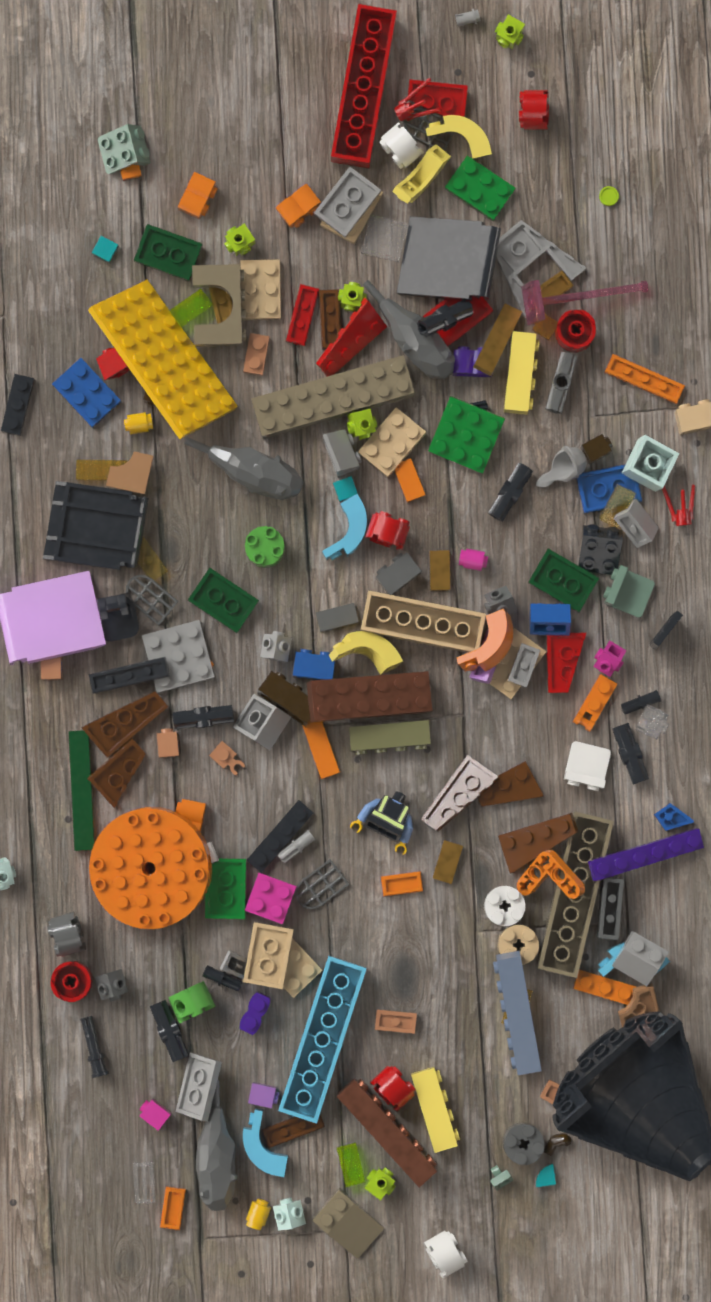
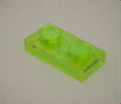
M199 289L169 310V312L175 318L178 325L183 327L213 306L204 291Z
M356 1142L336 1147L346 1187L366 1183Z

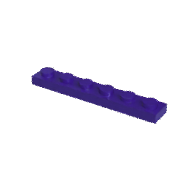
M695 828L588 861L593 881H598L702 849L704 845L700 829Z

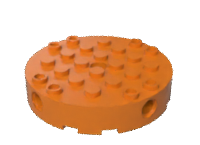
M144 807L120 815L102 830L91 851L89 874L91 885L98 901L111 916L132 927L158 929L179 922L198 907L210 885L212 863L204 836L189 819L170 809ZM149 862L155 865L156 870L154 873L147 869Z

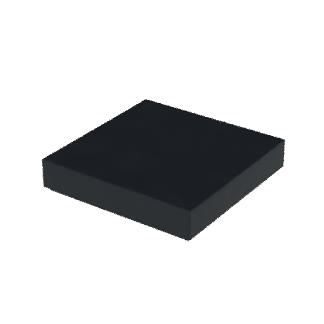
M679 611L674 612L649 643V646L654 650L661 645L683 616Z

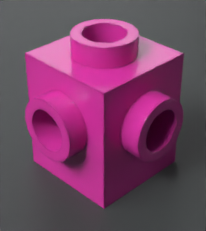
M609 640L605 648H600L594 658L597 661L593 667L611 677L614 671L618 672L624 662L621 660L626 650Z

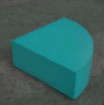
M553 1164L545 1166L539 1172L536 1178V1187L556 1185Z

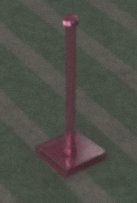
M539 280L530 281L521 287L527 325H536L546 319L543 305L638 291L644 293L648 292L647 281L644 280L638 284L543 298Z

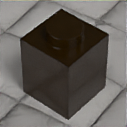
M601 434L582 444L580 449L585 454L589 465L609 455L612 452L611 448L613 445L608 437H604Z

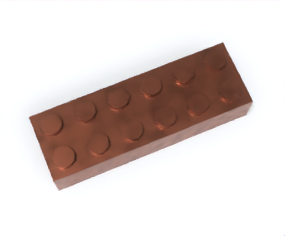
M428 671L307 682L310 723L417 714L432 711Z
M354 1078L337 1093V1098L420 1188L437 1172V1162L429 1153L425 1155L422 1152L423 1147L416 1139L412 1141L408 1137L410 1135L409 1131L402 1123L398 1126L395 1122L396 1117L389 1109L384 1110L381 1107L382 1101L375 1094L372 1096L367 1091L369 1087L361 1078L359 1080Z

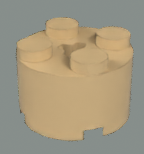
M511 925L500 934L498 938V951L500 954L517 951V948L513 947V943L520 939L523 947H520L518 951H520L522 965L531 962L538 953V938L535 932L527 926Z

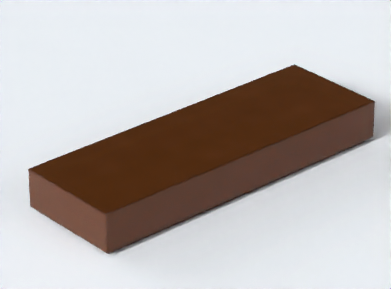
M339 289L319 290L322 350H326L330 343L336 341L341 330L340 303L338 301Z
M321 1114L317 1124L298 1117H292L262 1129L268 1148H272L324 1128L325 1125Z

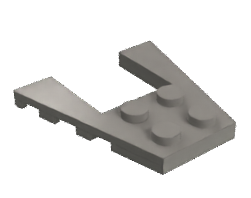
M520 220L500 237L496 259L526 319L540 306L531 295V292L517 277L522 270L545 251L560 270H563L570 281L583 272L586 267Z

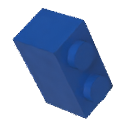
M530 604V635H570V604Z
M300 649V652H296L293 677L314 680L333 679L335 661L332 662L329 657L330 652H320V655L312 654V650Z

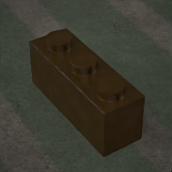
M271 671L259 687L257 694L291 716V718L304 727H307L310 723L308 695L302 692L303 689L299 685L286 681L287 678L280 672L274 673Z

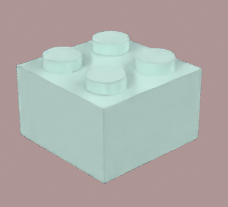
M644 435L637 440L622 474L656 492L664 487L679 453Z

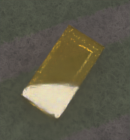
M617 484L599 519L618 528L619 525L614 520L615 515L628 509L636 493Z

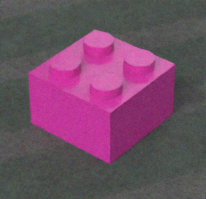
M258 873L245 911L283 924L297 886Z

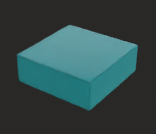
M100 236L92 254L110 263L119 245Z
M352 476L333 482L339 502L358 494Z

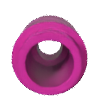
M467 548L466 550L461 549L459 565L466 569L482 571V567L486 568L488 556H484V551Z

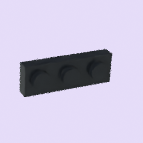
M14 374L1 432L21 436L34 378Z

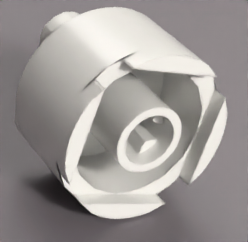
M399 122L380 138L381 141L379 143L387 154L390 152L393 154V161L400 169L408 167L424 153L421 148L416 146L417 142L403 126L401 127Z
M499 886L492 889L486 896L484 910L487 917L493 923L500 926H511L523 917L525 900L517 889L510 886ZM503 900L506 903H510V907L507 908L506 912H504V909L499 908Z
M444 1230L423 1243L424 1246L428 1247L426 1251L435 1268L440 1269V1275L443 1279L465 1267L464 1264L468 1262L463 1252L456 1248L457 1240L449 1231L446 1232Z

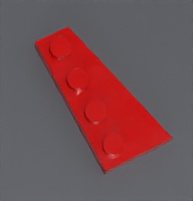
M366 298L362 300V306L357 312L354 311L350 316L351 320L347 326L339 331L336 341L330 343L316 362L326 377L338 372L387 328V325Z

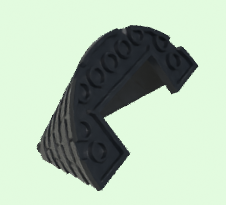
M659 1011L644 1013L625 1020L624 1027L616 1030L614 1027L595 1040L577 1058L579 1065L575 1070L568 1071L561 1081L553 1102L556 1113L552 1115L554 1125L559 1132L576 1136L580 1140L620 1153L626 1158L644 1163L649 1167L667 1172L687 1181L697 1178L707 1166L711 1165V1126L709 1117L705 1109L701 1088L698 1085L683 1023L675 1015L668 1013L665 1016Z

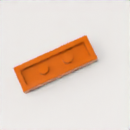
M579 970L573 989L628 1005L633 996V988L636 986Z

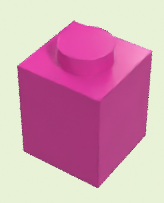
M154 1099L150 1102L146 1100L139 1109L142 1111L140 1117L158 1131L171 1115L169 1110Z

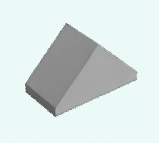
M228 950L220 969L244 979L247 958Z

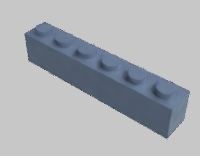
M520 951L496 955L497 961L493 962L495 974L499 973L500 981H497L498 992L503 993L504 1000H500L502 1012L507 1014V1019H504L505 1030L510 1031L511 1038H507L509 1050L514 1052V1057H511L512 1069H517L518 1075L540 1072L542 1070Z

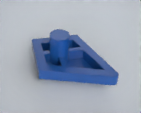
M671 803L654 814L665 831L694 822L693 819Z

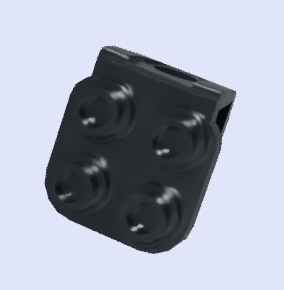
M128 592L97 599L105 641L112 642L134 637L138 633L137 613L134 603L130 601Z

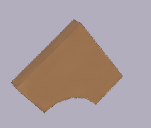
M133 452L131 459L127 463L118 467L110 466L106 487L145 495L154 456Z
M652 983L648 984V986L643 985L633 988V996L630 1003L618 1011L621 1027H624L625 1020L644 1013L659 1011Z

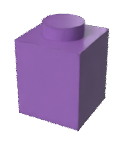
M253 1082L248 1103L272 1108L273 1104H277L279 1092H275V1086Z

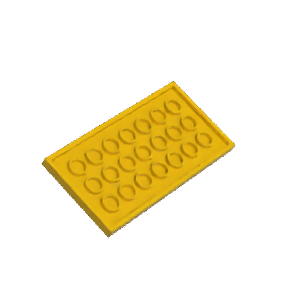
M148 280L89 308V313L179 439L225 416L238 407Z

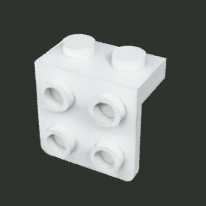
M577 741L573 742L564 780H568L567 784L579 787V784L587 785V789L599 791V788L603 789L605 787V776L611 751Z

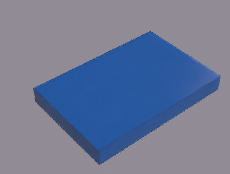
M625 465L582 473L579 475V478H576L584 514L630 505L634 499L642 502L639 483L622 474Z

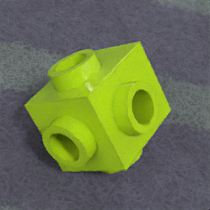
M508 14L503 23L499 22L495 29L497 43L506 49L508 47L513 49L515 44L519 46L524 37L522 33L525 23Z
M245 223L238 228L234 226L226 232V242L224 245L229 253L234 252L236 256L247 254L251 250L250 247L256 244L255 238Z
M355 282L344 284V289H340L338 301H341V308L349 312L359 310L362 300L367 298V294L364 293V287H360L361 284ZM349 293L356 294V297L350 298Z
M371 409L347 414L349 421L347 422V429L349 434H352V437L359 436V440L371 437L370 433L376 432L377 422L375 417L372 416Z
M379 1167L377 1170L373 1168L367 1176L369 1181L364 1188L381 1201L385 1194L389 1196L396 1187L394 1185V1173L386 1167L384 1169ZM379 1180L385 1181L382 1185L378 1184L377 1182Z

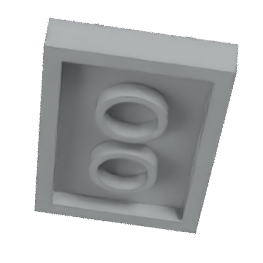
M349 167L316 209L314 215L346 238L381 193V189Z
M189 1053L175 1112L208 1122L222 1062L196 1053Z

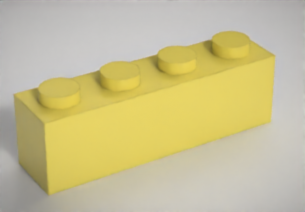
M516 331L512 333L504 412L527 415L528 410H532L533 398H530V391L535 388V378H532V372L537 369V359H534L535 351L538 352L540 341L536 339L535 333Z
M434 1067L411 1073L434 1153L458 1146L459 1134L457 1128L453 1129L451 1121H454L451 1109L447 1110L445 1102L448 1101L446 1091L441 1090L439 1085L440 1082H443L440 1071H435Z

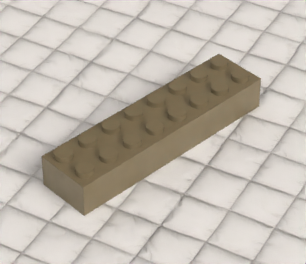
M402 355L254 397L251 400L262 439L264 440L341 418L350 413L414 397L415 392L405 357Z
M573 812L578 832L566 840L562 860L583 882L585 892L582 896L571 899L556 884L536 968L577 978L600 880L593 881L588 861L606 856L614 821ZM559 869L558 875L561 879H564L565 874L563 870Z

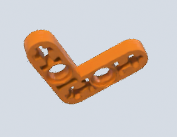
M546 850L540 853L517 882V890L524 896L534 893L548 875L571 899L578 898L585 892L583 882L553 850ZM547 856H549L550 863L543 865V863H545L548 860ZM535 868L540 870V878L536 877L534 873ZM559 869L563 870L565 874L564 879H561L559 877ZM531 880L532 882L529 883V885L527 886L528 889H526V882H529Z

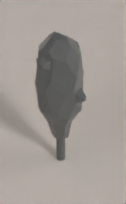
M367 280L363 286L379 303V308L392 331L394 340L412 363L429 378L445 379L450 376L454 371L455 357L439 333L436 332L427 337L421 335L418 331L417 322L422 317L419 314L404 309L390 298L385 299L375 286Z
M189 437L185 440V445L208 454L212 462L225 471L232 480L247 487L251 493L256 492L269 498L285 500L297 496L302 489L304 482L297 471L282 461L279 455L273 458L251 447L228 448L217 445L210 447Z
M217 1080L208 1122L205 1121L199 1137L196 1155L199 1195L205 1205L212 1211L226 1209L234 1196L235 1181L237 1180L235 1143L226 1129L225 1117L220 1107V1080Z

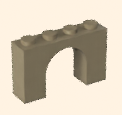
M240 264L192 265L193 288H220L226 291L233 301L232 312L225 321L219 324L194 325L195 347L243 346L242 341H246V329H242V321H246L245 309H241V301H245V289H241V281H244V269L240 270Z

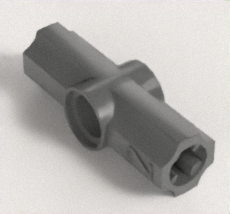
M561 352L545 410L562 414L578 356ZM564 379L567 385L559 387L556 384V380Z

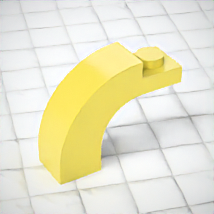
M447 115L443 116L444 124L441 125L440 121L430 123L429 128H426L427 137L445 132H456L462 135L469 144L472 159L492 154L486 134L475 122L468 118Z
M435 144L426 152L416 168L402 182L396 185L392 192L407 204L414 202L436 178L451 156Z
M356 631L347 634L342 642L333 646L334 650L329 654L332 662L353 653L363 654L372 660L380 675L397 668L403 662L396 648L388 640L378 634L367 631Z

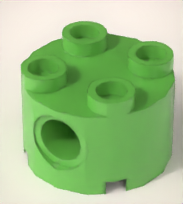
M257 527L247 535L245 541L247 557L256 566L262 568L273 567L280 562L284 555L285 546L283 538L273 527Z
M204 981L168 998L179 1024L190 1019L189 1015L193 1018L203 1013V1008L205 1011L216 1007Z

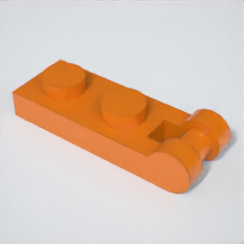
M600 674L576 714L573 723L581 724L585 727V730L590 732L616 688L617 683ZM585 712L592 715L590 720L583 717Z

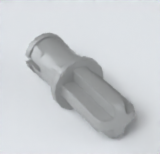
M307 830L297 840H292V843L278 854L280 860L283 863L288 862L299 852L302 853V850L315 841V838Z

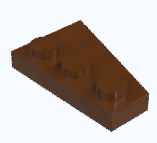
M130 739L87 779L115 808L146 753L133 739Z
M526 761L498 775L500 779L477 799L481 807L544 797Z

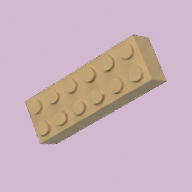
M368 591L361 631L469 653L480 647L486 614Z

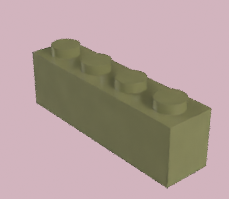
M429 720L349 727L351 752L355 751V755L367 754V750H375V753H385L388 748H395V752L407 751V747L415 746V750L427 749V745L431 744Z

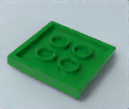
M450 396L428 451L483 474L505 418Z

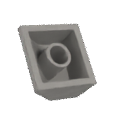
M344 429L323 435V442L337 477L359 469V463L362 461L358 451H353L351 445L354 444L351 434H347Z
M253 694L233 725V728L270 751L291 716Z
M631 931L612 966L643 985L648 986L669 952L636 932Z

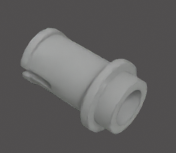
M472 9L470 12L455 14L458 27L471 23L477 24V22L481 21L478 10Z

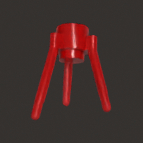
M431 78L424 81L407 97L399 101L398 106L394 107L395 113L401 122L405 119L410 121L417 117L441 111V108L415 113L414 109L426 103V100H421L413 105L408 102L431 81Z
M664 485L662 492L670 510L672 522L676 521V526L691 525L694 519L695 485L691 486L689 510L686 509L684 489L681 490L682 509L676 510L677 514H675Z

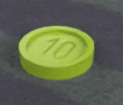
M606 186L600 191L599 200L603 205L613 206L617 203L619 193L614 187Z

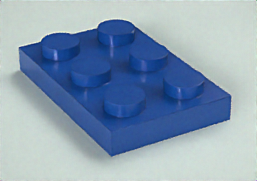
M82 358L76 361L52 383L57 391L92 428L121 403V400Z

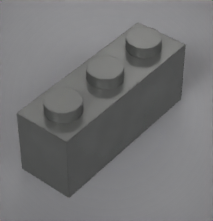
M602 879L597 938L619 940L624 879Z

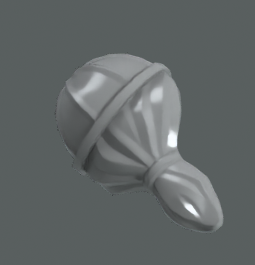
M563 446L555 455L551 470L541 475L536 482V486L547 487L557 480L568 482L579 478V475L586 468L585 454L578 448Z

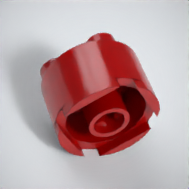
M548 90L520 91L519 100L521 109H523L519 110L520 128H524V130H548Z
M580 309L565 312L560 317L555 329V337L558 344L563 349L572 353H578L587 349L596 334L594 318L588 312ZM579 328L578 333H572L573 329Z
M380 511V513L375 512L372 515L365 538H370V541L388 548L396 545V550H403L410 529V521L402 518L398 520L393 519L391 514Z
M68 961L55 968L51 976L50 985L57 998L66 1002H76L88 995L93 985V977L89 968L83 963ZM69 976L71 978H76L74 987L72 984H67V982L69 981Z
M386 1066L369 1083L370 1085H376L373 1089L388 1105H395L393 1110L398 1112L415 1096L414 1092L416 1089L409 1081L402 1080V1073L395 1066Z

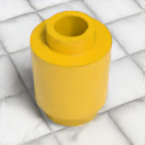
M146 412L127 415V419H124L125 431H129L130 435L149 432L150 429H153L151 413L146 414Z
M257 1198V1201H252L246 1217V1225L248 1227L261 1230L265 1226L271 1207L268 1206V1201Z

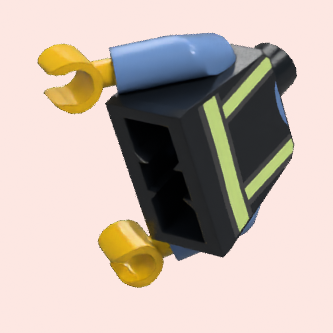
M396 791L392 798L384 795L382 799H375L367 803L357 816L358 820L353 821L350 828L355 823L359 824L360 828L356 832L358 833L363 829L362 823L365 822V827L396 842L395 852H397L399 846H403L404 851L402 854L404 855L407 852L406 843L409 842L413 831L412 816L408 813L409 807L403 804L406 796Z

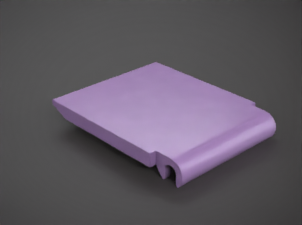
M90 571L13 587L12 592L0 594V621L10 665H14L16 661H21V663L27 661L30 664L93 650L106 645Z

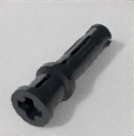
M93 1016L87 1017V1020L86 1018H81L80 1021L90 1055L87 1060L90 1062L93 1072L91 1077L96 1078L107 1075L109 1071L106 1070L104 1062L105 1054L101 1053Z

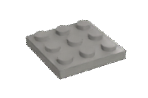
M200 620L142 635L148 660L166 657L170 676L154 680L157 693L215 678Z

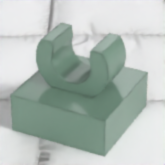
M497 1165L490 1169L495 1176L490 1182L496 1191L513 1181L507 1170L501 1172Z

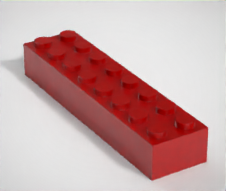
M358 4L331 152V162L370 169L397 10Z

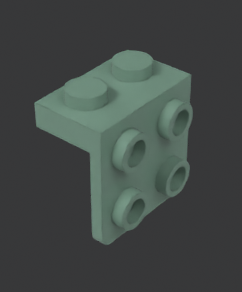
M126 124L98 138L107 174H113L133 164L146 166L151 163L150 153L144 139L145 134L141 126Z
M620 565L618 569L614 568L610 578L613 580L611 587L607 586L603 598H606L604 604L639 618L643 615L655 583L648 578L628 571L627 567Z

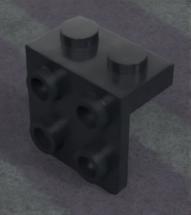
M594 524L583 525L578 566L588 572L612 575L614 568L618 569L623 542L622 530L616 527L603 528Z

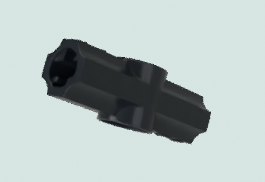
M462 300L449 307L444 305L433 314L420 319L417 322L418 331L425 337L440 330L447 331L458 322L471 317L474 313L473 306L470 301Z
M518 463L509 480L505 481L499 491V496L488 514L496 520L503 522L513 504L515 505L521 496L523 488L531 477L533 470L524 464Z
M232 705L219 707L205 706L188 711L173 712L175 730L191 727L205 728L212 727L214 724L234 722Z
M629 723L612 728L619 747L620 758L623 765H626L632 784L648 780V773L642 761L643 755L638 743L635 742Z
M164 1000L150 1006L158 1025L159 1036L162 1042L165 1043L172 1062L189 1056L181 1038V1030L176 1019L173 1018L167 1001Z

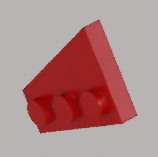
M409 79L408 95L424 81ZM429 82L409 101L417 103L425 99L426 103L421 106L428 110L441 108L440 112H436L441 116L457 115L465 117L468 86Z
M586 633L546 635L548 693L569 692Z

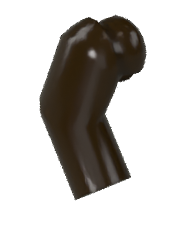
M566 1133L552 1135L544 1149V1153L553 1156L557 1147L569 1146L571 1144V1137Z

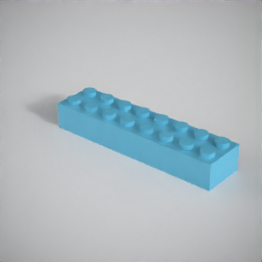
M328 955L278 1111L317 1124L364 979L366 967Z

